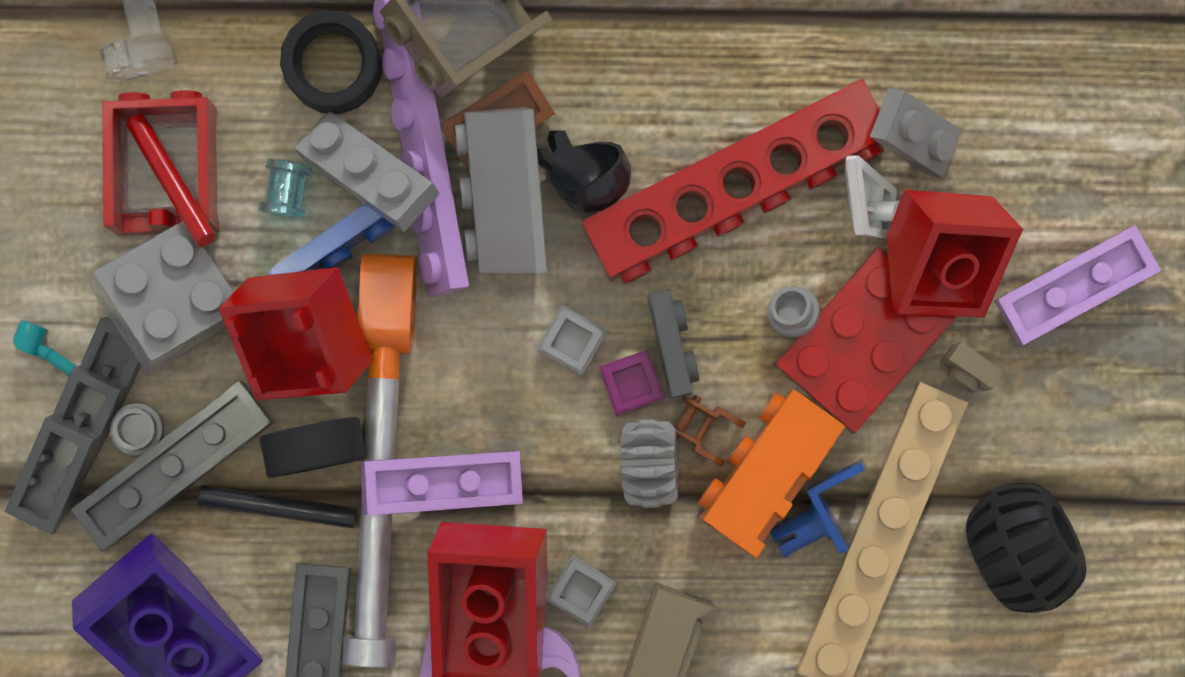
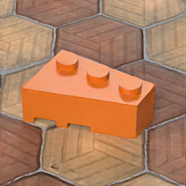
M795 389L789 390L784 397L777 392L773 395L758 416L760 420L765 422L762 429L754 440L747 435L743 437L727 460L734 465L732 471L723 483L714 478L697 502L698 505L704 508L698 517L755 558H758L766 546L762 542L779 518L782 520L793 505L791 502L804 483L812 477L845 428V425Z

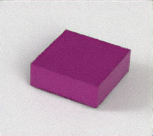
M648 349L599 366L616 416L665 399Z

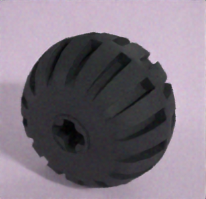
M1013 483L1000 486L979 500L970 512L966 521V533L971 554L989 589L1006 608L1024 613H1039L1053 610L1071 598L1083 584L1086 578V561L1079 539L1059 502L1043 486L1034 483Z

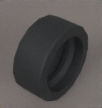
M323 10L305 16L289 30L281 46L280 67L287 86L304 105L320 113H328L330 111L333 114H342L359 108L372 97L381 80L382 58L373 35L360 20L344 12ZM326 33H338L352 39L359 47L362 56L361 72L356 81L347 89L336 93L322 92L312 87L305 79L301 68L302 54L307 45L317 36Z
M358 417L308 424L272 432L260 437L268 478L359 461L367 457L360 419Z

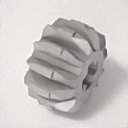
M640 419L639 422L626 423L622 429V437L620 439L622 489L624 490L625 500L631 506H642L643 508H660L662 505L674 504L678 498L679 488L676 429L671 422L657 421L656 419Z

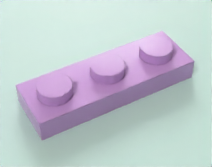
M1134 225L996 299L994 302L1017 344L1023 346L1160 272L1161 269L1137 226Z
M520 451L360 461L363 515L523 504Z

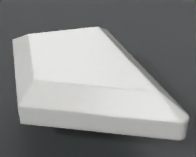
M847 156L845 161V178L853 231L858 236L887 240L888 230L900 202L896 201L897 189L860 156Z

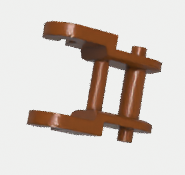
M694 395L692 400L683 396L682 400L687 406L676 426H673L676 429L677 442L680 437L695 444L692 450L694 453L722 467L725 462L724 460L701 448L706 432L713 420L718 416L733 422V424L740 428H744L746 422L719 406L716 407L714 412L699 404L701 398L697 395ZM698 410L707 416L696 436L693 437L685 431Z

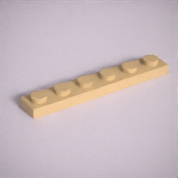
M917 382L849 542V549L844 554L795 670L797 673L806 677L854 676L969 402L922 382Z

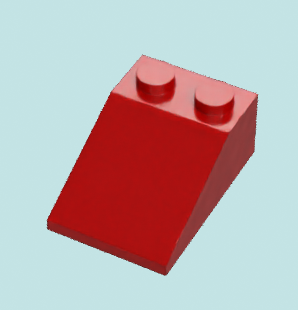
M441 522L427 551L432 677H541L548 577L547 529Z

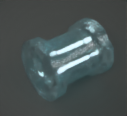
M267 159L265 167L270 170L265 201L259 202L258 211L277 216L304 219L305 210L301 208L305 178L311 176L313 167L292 161Z

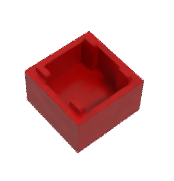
M338 267L248 277L218 308L255 400L346 393L373 361Z

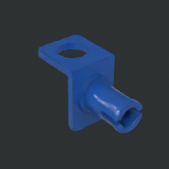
M863 459L810 485L807 493L812 501L810 502L811 508L772 528L770 533L774 542L793 533L796 534L781 542L780 546H778L784 558L825 536L828 540H833L840 554L848 551L849 543L822 492L864 471L866 465Z

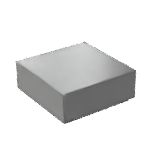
M562 305L539 344L537 351L583 376L608 330Z
M572 554L546 597V601L586 626L591 627L617 581Z

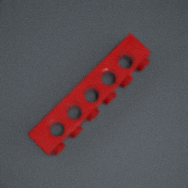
M862 78L582 220V229L609 281L612 282L621 277L624 285L652 271L649 262L665 254H668L670 260L673 261L698 248L696 238L714 230L717 237H720L745 224V221L741 215L759 206L765 214L784 205L791 200L788 193L790 190L804 183H807L809 189L812 190L831 181L838 176L834 168L844 164L847 156H860L865 162H868L884 153L881 144L870 138L880 109ZM823 127L837 129L843 137V148L836 151L824 149L818 142L817 131ZM778 150L791 152L798 163L797 171L788 175L776 172L770 162L771 154ZM738 173L746 176L752 186L751 194L740 199L731 197L725 191L723 180L728 175ZM685 197L698 198L705 206L706 215L700 221L687 222L678 215L677 203ZM641 220L651 221L658 227L660 237L653 245L640 246L630 236L629 231L632 225Z

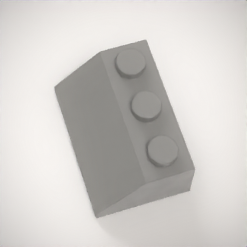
M517 107L463 112L464 124H455L457 156L467 155L469 176L459 177L462 209L472 208L474 229L464 230L467 261L477 260L479 273H547L533 109Z

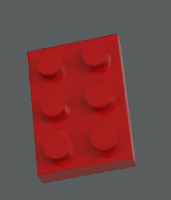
M878 247L820 312L819 321L814 329L806 335L798 337L774 365L830 415L845 425V428L853 434L956 317L896 314L892 309L888 254Z

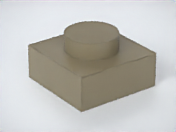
M962 342L951 345L940 361L951 369L947 375L948 378L971 393H974L977 388L982 391L994 389L1005 371Z

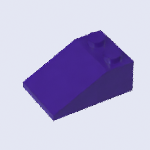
M153 533L149 534L72 600L73 629L125 677H245L263 662L259 652L192 571Z

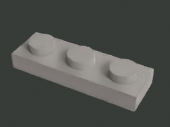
M330 111L295 147V150L304 161L403 232L411 226L440 194L433 182Z

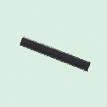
M206 485L201 486L198 496L199 506L353 529L355 528L358 511L354 507Z

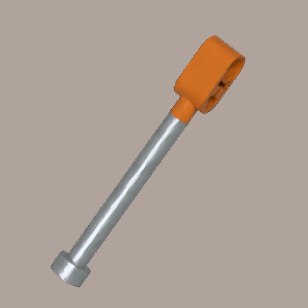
M363 253L358 321L373 361L368 366L364 440L367 457L363 461L395 459L401 354H412L414 344L417 291L416 255ZM362 497L354 636L343 637L342 664L360 667L395 666L397 639L386 637L392 514L363 515Z

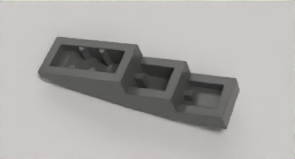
M110 317L100 318L83 360L79 366L73 367L53 415L45 417L5 510L6 513L50 534H54L57 531L110 432L112 418L122 408L141 367Z

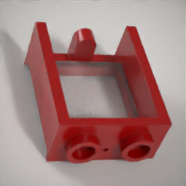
M181 90L170 93V99H150V95L145 93L128 92L119 94L118 101H102L103 226L117 236L160 234L182 221L126 126V121L131 116L143 114L214 232H220L217 214V108L208 97H202V93L197 91Z

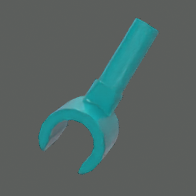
M21 321L13 338L16 348L48 361L60 371L70 376L73 367H76V365L52 348L43 345L49 330L28 321Z

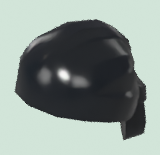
M552 130L549 131L547 138L551 151L545 147L537 149L538 165L547 171L561 199L566 201L571 209L581 214L602 211L612 206L626 193L630 185L631 165L619 144L598 141L572 147L566 131Z

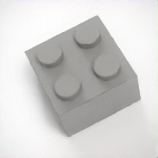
M183 221L93 271L91 290L147 375L152 374L226 330L218 308L234 293L205 248L196 245Z

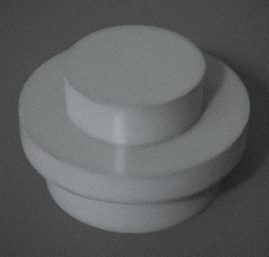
M788 286L776 292L771 299L767 310L768 320L778 334L789 338L801 337L809 333L817 325L820 318V306L814 294L802 287Z
M141 403L128 404L119 409L112 418L110 425V435L113 443L119 450L129 455L144 454L161 441L164 434V424L159 413L151 406Z

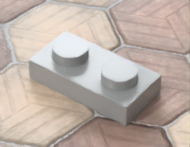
M888 88L870 138L926 175L943 178L950 159L956 151L957 141L962 130L907 91Z

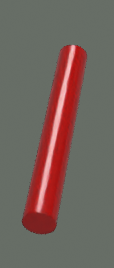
M143 114L131 116L126 121L129 132L198 247L209 245L215 240L216 234Z

